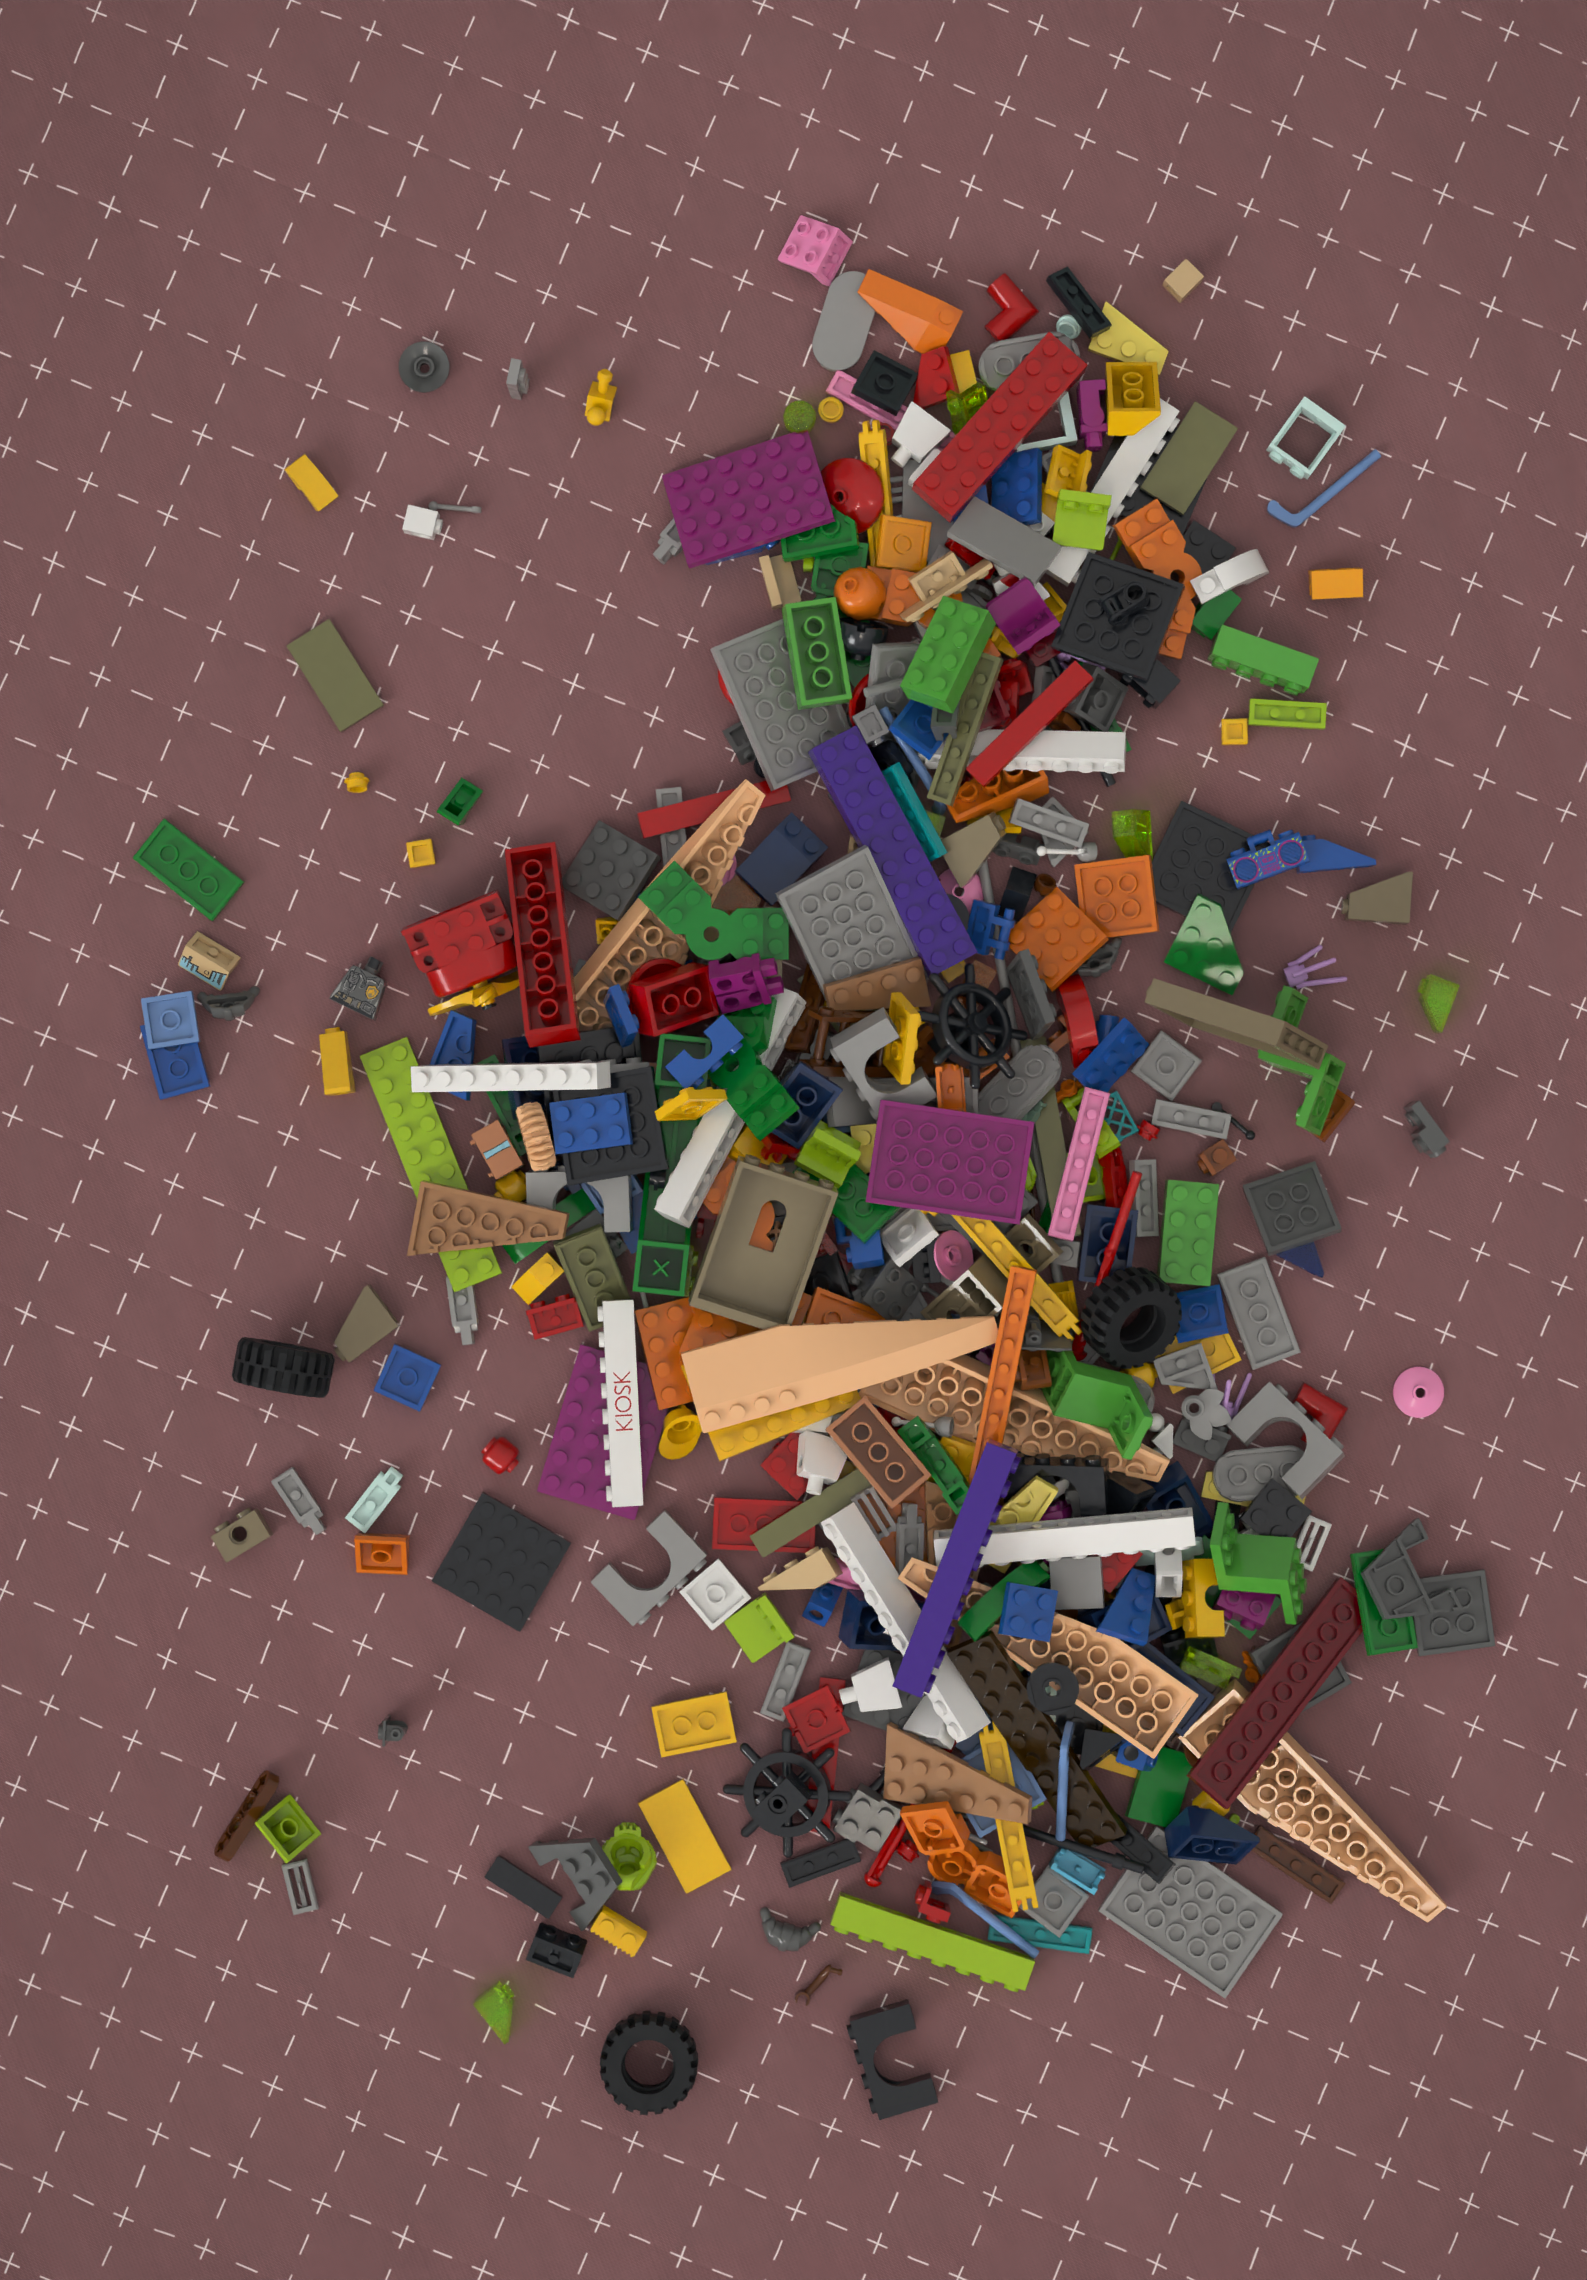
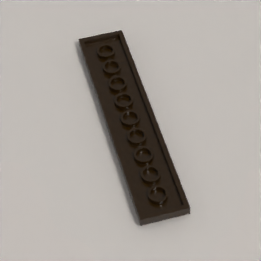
M992 1630L986 1632L976 1642L973 1639H969L950 1647L947 1655L1027 1771L1032 1773L1047 1798L1046 1800L1056 1813L1058 1766L1063 1734L1050 1715L1039 1711L1030 1703L1027 1696V1681ZM1069 1745L1066 1829L1075 1842L1093 1848L1125 1836L1127 1828L1089 1772L1081 1768L1080 1759Z

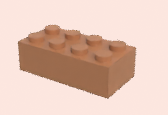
M866 1396L825 1429L891 1509L932 1476Z

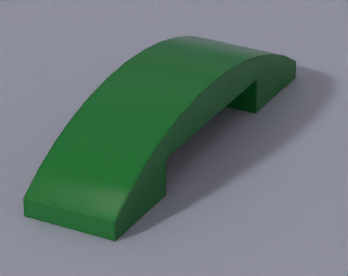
M494 1054L477 1064H497L500 1062ZM486 1091L519 1157L526 1154L518 1119L513 1120L508 1091Z
M583 1188L556 1204V1210L570 1213L567 1228L596 1209ZM548 1241L502 1246L513 1262L517 1264Z
M916 1416L897 1432L909 1449L916 1453L942 1490L944 1499L954 1513L958 1515L970 1485L935 1434L919 1416Z
M1036 1561L1020 1565L979 1599L957 1624L976 1642L1001 1617L1007 1582L1040 1587L1050 1578V1575Z

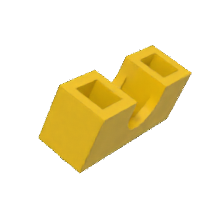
M1213 1559L1182 1561L1183 1593L1181 1600L1184 1605L1183 1629L1185 1631V1638L1224 1637V1610H1212L1205 1601L1206 1590L1211 1586L1218 1585Z

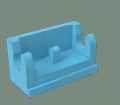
M1060 1847L1049 1862L1052 1870L1093 1895L1098 1890L1099 1882L1105 1877V1868L1084 1855Z

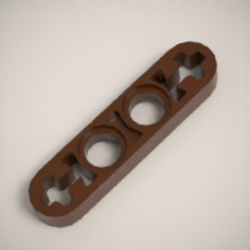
M267 1770L259 1776L217 1842L214 1850L216 1857L226 1862L234 1857L279 1785V1776Z

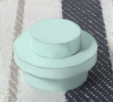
M1063 315L1056 323L1057 332L1065 334L1070 339L1076 338L1082 329L1072 315Z

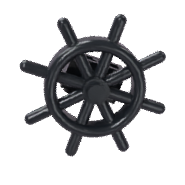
M967 963L964 967L965 983L957 984L950 989L937 973H931L929 980L941 995L937 998L932 1013L918 1012L922 1022L932 1023V1033L934 1036L927 1044L936 1054L933 1058V1063L941 1065L943 1062H954L963 1068L969 1069L970 1086L972 1089H978L980 1087V1069L987 1068L995 1063L1008 1079L1015 1077V1071L1005 1060L1004 1055L1010 1047L1011 1039L1024 1041L1028 1038V1034L1026 1031L1013 1029L1011 1026L1009 1014L1003 1005V1002L1010 996L1011 990L1008 987H1004L995 995L986 987L976 984L974 965ZM956 997H966V1009ZM976 1001L983 1006L979 1012L976 1009ZM949 1007H951L954 1012L948 1016ZM989 1016L991 1017L994 1025L987 1024V1018ZM986 1034L995 1035L994 1044L990 1041ZM978 1042L988 1053L987 1056H979Z
M790 1728L782 1730V1749L771 1751L762 1757L749 1744L742 1743L740 1751L752 1762L753 1766L746 1776L744 1785L726 1784L723 1786L725 1794L744 1795V1802L752 1820L741 1829V1835L745 1838L749 1837L760 1826L771 1834L783 1837V1855L787 1858L793 1855V1837L806 1834L814 1828L827 1842L832 1843L835 1840V1835L821 1820L826 1815L831 1800L850 1801L853 1797L850 1791L831 1790L828 1776L822 1766L834 1756V1749L826 1748L816 1759L804 1752L792 1749V1731ZM782 1762V1774L778 1776L771 1769L770 1765ZM792 1764L798 1765L804 1770L797 1776L792 1771ZM760 1773L772 1783L773 1787L757 1786ZM812 1777L817 1789H809L805 1783ZM809 1799L818 1800L815 1812L805 1804ZM798 1811L806 1820L793 1823V1814Z

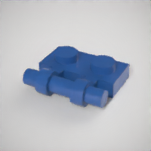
M974 899L967 933L978 954L989 955L990 948L993 947L996 948L994 958L1004 960L1005 953L1010 947V942H1008L1010 931L1015 925V920L1013 919L1015 910L1005 908L1004 916L1001 917L998 916L1000 905ZM996 925L1001 926L998 939L993 938Z

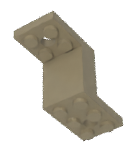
M1027 1214L1020 1221V1225L1016 1224L1005 1234L1021 1255L1037 1270L1038 1274L1063 1252L1054 1240L1047 1236L1048 1234L1030 1214ZM1023 1244L1030 1245L1033 1249V1254L1025 1252ZM984 1253L920 1313L927 1320H936V1318L954 1319L951 1316V1310L958 1312L960 1317L994 1316L1003 1308L1008 1279Z

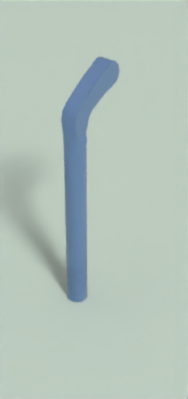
M1374 449L1297 514H1291L1275 500L1269 502L1267 506L1268 514L1290 527L1296 528L1300 526L1313 513L1381 458L1380 453Z
M885 706L879 712L889 728L895 719L888 707ZM893 734L929 791L933 778L914 748ZM934 800L931 809L939 817L945 813L946 805Z
M1066 1721L1060 1746L1055 1834L1057 1841H1064L1066 1838L1068 1753L1074 1731V1722Z
M943 1881L932 1882V1893L936 1895L950 1894L956 1897L1032 1959L1039 1954L1038 1949L956 1884Z

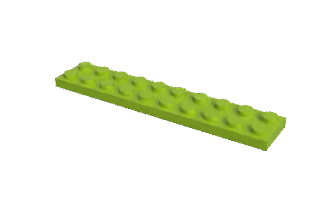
M408 1037L361 1055L360 1059L416 1198H418L420 1182L423 1180L469 1190L430 1092H412L411 1067L419 1066ZM492 1247L438 1252L455 1293L502 1274Z

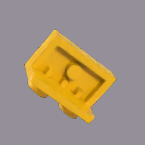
M1060 444L1053 447L1044 492L1058 498L1060 489L1086 492L1087 475L1092 467V452L1086 450L1079 454Z

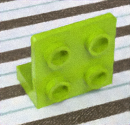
M1060 489L1052 541L1061 546L1102 551L1112 495Z
M766 1592L724 1621L752 1663L762 1658L784 1641L787 1643L795 1637V1634Z

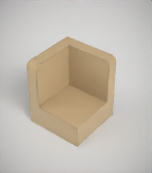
M1185 259L1164 280L1162 286L1181 303L1202 282L1204 276Z

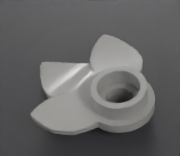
M1207 1389L1199 1396H1188L1182 1402L1181 1410L1184 1417L1190 1420L1191 1431L1201 1439L1211 1440L1213 1427L1223 1426L1231 1422L1229 1412L1220 1405L1224 1393L1219 1390ZM1192 1403H1196L1199 1405V1411L1197 1413H1193L1190 1411V1405Z

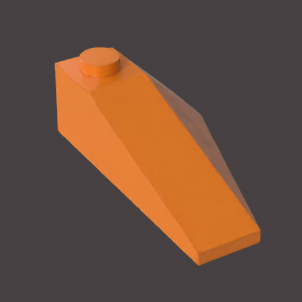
M868 269L857 291L891 325L896 333L898 332L908 342V345L920 354L946 346L963 313L962 310L938 298Z
M1019 769L1013 771L1002 770L985 788L974 778L969 782H965L958 790L953 807L945 805L956 823L988 815L993 811L999 812L1013 808L1017 798L1031 802L1048 794V777L1044 770L1037 772Z

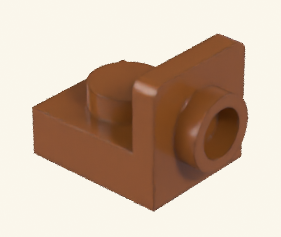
M1062 1015L1056 1018V1020L1066 1031L1062 1033L1058 1030L1048 1038L1050 1042L1048 1047L1053 1049L1055 1053L1069 1042L1065 1019Z
M1221 1139L1197 1154L1199 1161L1196 1163L1204 1175L1208 1173L1211 1177L1237 1159L1225 1140Z

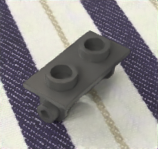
M1006 833L993 851L998 856H1008L1019 860L1023 864L1037 866L1041 857L1037 854V848L1044 846V844L1039 843L1040 840L1022 836L1021 842L1018 843L1016 842L1017 833Z
M388 1714L378 1727V1740H382V1747H385L389 1741L401 1740L408 1730L407 1724L404 1721L391 1720V1714Z

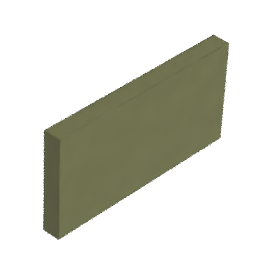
M1195 401L1140 489L1183 516L1238 428Z
M330 619L286 645L341 733L384 706Z
M600 1223L566 1236L564 1239L553 1241L589 1332L603 1327V1322H598L597 1306H602V1300L631 1299Z

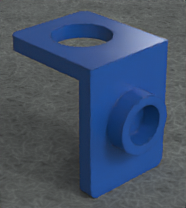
M826 1583L814 1589L802 1617L824 1627L833 1612L843 1587ZM816 1610L823 1615V1617H816L810 1611Z
M1127 1741L1120 1746L1116 1762L1141 1771H1151L1155 1767L1158 1754L1153 1759L1137 1748V1759L1129 1761L1126 1759L1124 1752L1128 1746L1134 1745Z

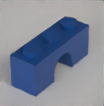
M721 1015L703 1032L712 1044L711 1053L706 1058L695 1059L684 1049L665 1066L683 1088L694 1087L695 1090L704 1081L702 1075L708 1070L712 1073L724 1063L721 1060L728 1052L733 1055L743 1046L740 1041L744 1037L724 1015Z

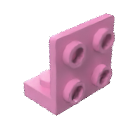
M801 215L785 243L778 260L781 263L811 273L821 284L830 287L853 241L839 228Z

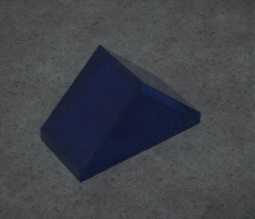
M1314 1241L1274 1254L1319 1278H1322L1324 1275Z

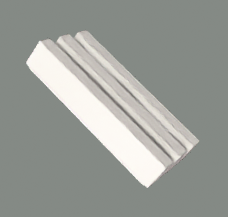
M1309 1515L1303 1523L1296 1543L1297 1548H1301L1311 1522H1314L1301 1555V1563L1304 1564V1568L1313 1572L1332 1524ZM1321 1525L1324 1527L1309 1564H1306V1558Z

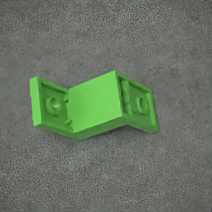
M1284 985L1282 991H1279L1276 996V1008L1271 1017L1286 1021L1298 1028L1308 997L1294 988ZM1258 1050L1259 1055L1257 1058L1269 1065L1312 1079L1306 1085L1304 1092L1306 1097L1303 1105L1296 1112V1125L1320 1136L1346 1063L1331 1054L1325 1053L1318 1070Z
M1046 1350L1052 1385L1051 1387L1041 1388L1053 1415L1107 1428L1122 1458L1132 1460L1135 1452L1140 1449L1142 1439L1147 1430L1151 1428L1153 1416L1132 1376L1077 1362L1072 1351L1055 1352L1053 1350Z
M1218 1502L1210 1548L1219 1590L1280 1594L1285 1623L1296 1625L1297 1616L1302 1615L1303 1611L1301 1594H1305L1307 1589V1579L1303 1578L1304 1564L1301 1563L1302 1552L1301 1548H1297L1296 1538L1238 1534L1237 1529H1233L1234 1514L1230 1513L1229 1503Z

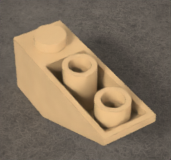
M816 1546L805 1553L807 1558L798 1562L795 1559L784 1566L785 1571L779 1575L775 1571L763 1578L764 1584L759 1586L758 1589L759 1591L816 1589L840 1576L843 1572L828 1547L819 1549Z

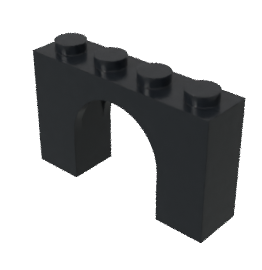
M1023 1453L1017 1454L1018 1457H1021L1015 1474H1009L1008 1481L1012 1483L1004 1499V1504L1036 1475L1040 1478L1060 1476L1071 1482L1078 1491L1081 1517L1111 1515L1109 1458H1101L1099 1455H1089L1081 1458L1075 1457L1072 1454H1065L1060 1457H1050L1049 1454L1045 1453L1035 1456H1025Z
M909 1999L850 2016L851 2024L846 2026L850 2040L855 2039L858 2049L854 2050L857 2064H863L865 2073L861 2074L865 2090L870 2088L873 2097L868 2099L872 2114L877 2113L879 2120L938 2103L931 2073L903 2081H894L884 2077L874 2064V2053L884 2039L916 2029Z

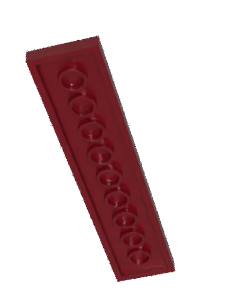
M1342 1577L1336 1578L1186 1775L1224 1809H1228L1363 1632L1356 1589Z

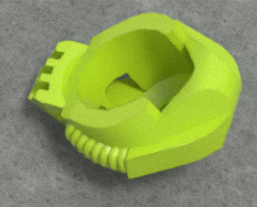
M622 1822L615 1827L614 1837L606 1840L604 1845H602L603 1851L623 1881L617 1890H639L647 1883L657 1865L656 1852L651 1843H649V1840H645L641 1836V1829L638 1825L631 1822Z

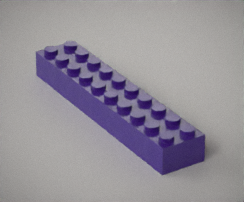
M857 725L812 748L808 752L858 848L863 845L868 846L918 957L922 959V964L928 978L931 973L938 974L976 954L977 950Z
M992 1439L987 1441L892 1687L922 1698L925 1692L930 1693L936 1679V1675L932 1674L934 1668L939 1669L946 1651L942 1650L943 1644H949L955 1627L951 1626L953 1619L958 1621L965 1604L961 1602L962 1595L967 1596L974 1579L970 1577L972 1570L977 1572L982 1561L983 1554L979 1553L982 1546L986 1547L992 1535L993 1530L988 1528L991 1522L996 1523L1002 1506L998 1505L1001 1497L1005 1499L1012 1482L1008 1481L1009 1474H1015L1021 1457L1017 1456L1019 1450Z

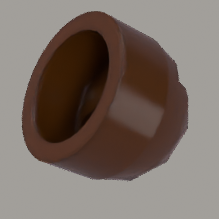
M1044 873L1039 874L1034 882V889L1036 892H1040L1041 896L1049 895L1056 886L1055 879Z

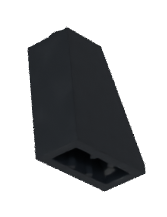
M1117 1471L1109 1472L1111 1515L1143 1512L1157 1491L1138 1478L1126 1476L1125 1473Z

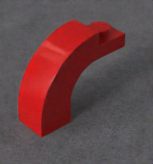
M1076 974L1069 976L1055 989L1057 1003L1061 1008L1067 1027L1071 1061L1074 1068H1078L1099 1045L1090 1000L1080 975Z

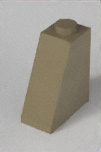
M994 811L941 840L947 851L943 857L960 888L972 881L1006 835L1004 830L1006 825L1002 817L996 815Z
M1406 872L1347 894L1346 899H1342L1341 914H1345V920L1408 924L1410 922L1413 872Z
M371 1285L363 1288L334 1341L337 1346L334 1351L342 1361L347 1360L349 1363L354 1361L400 1326Z

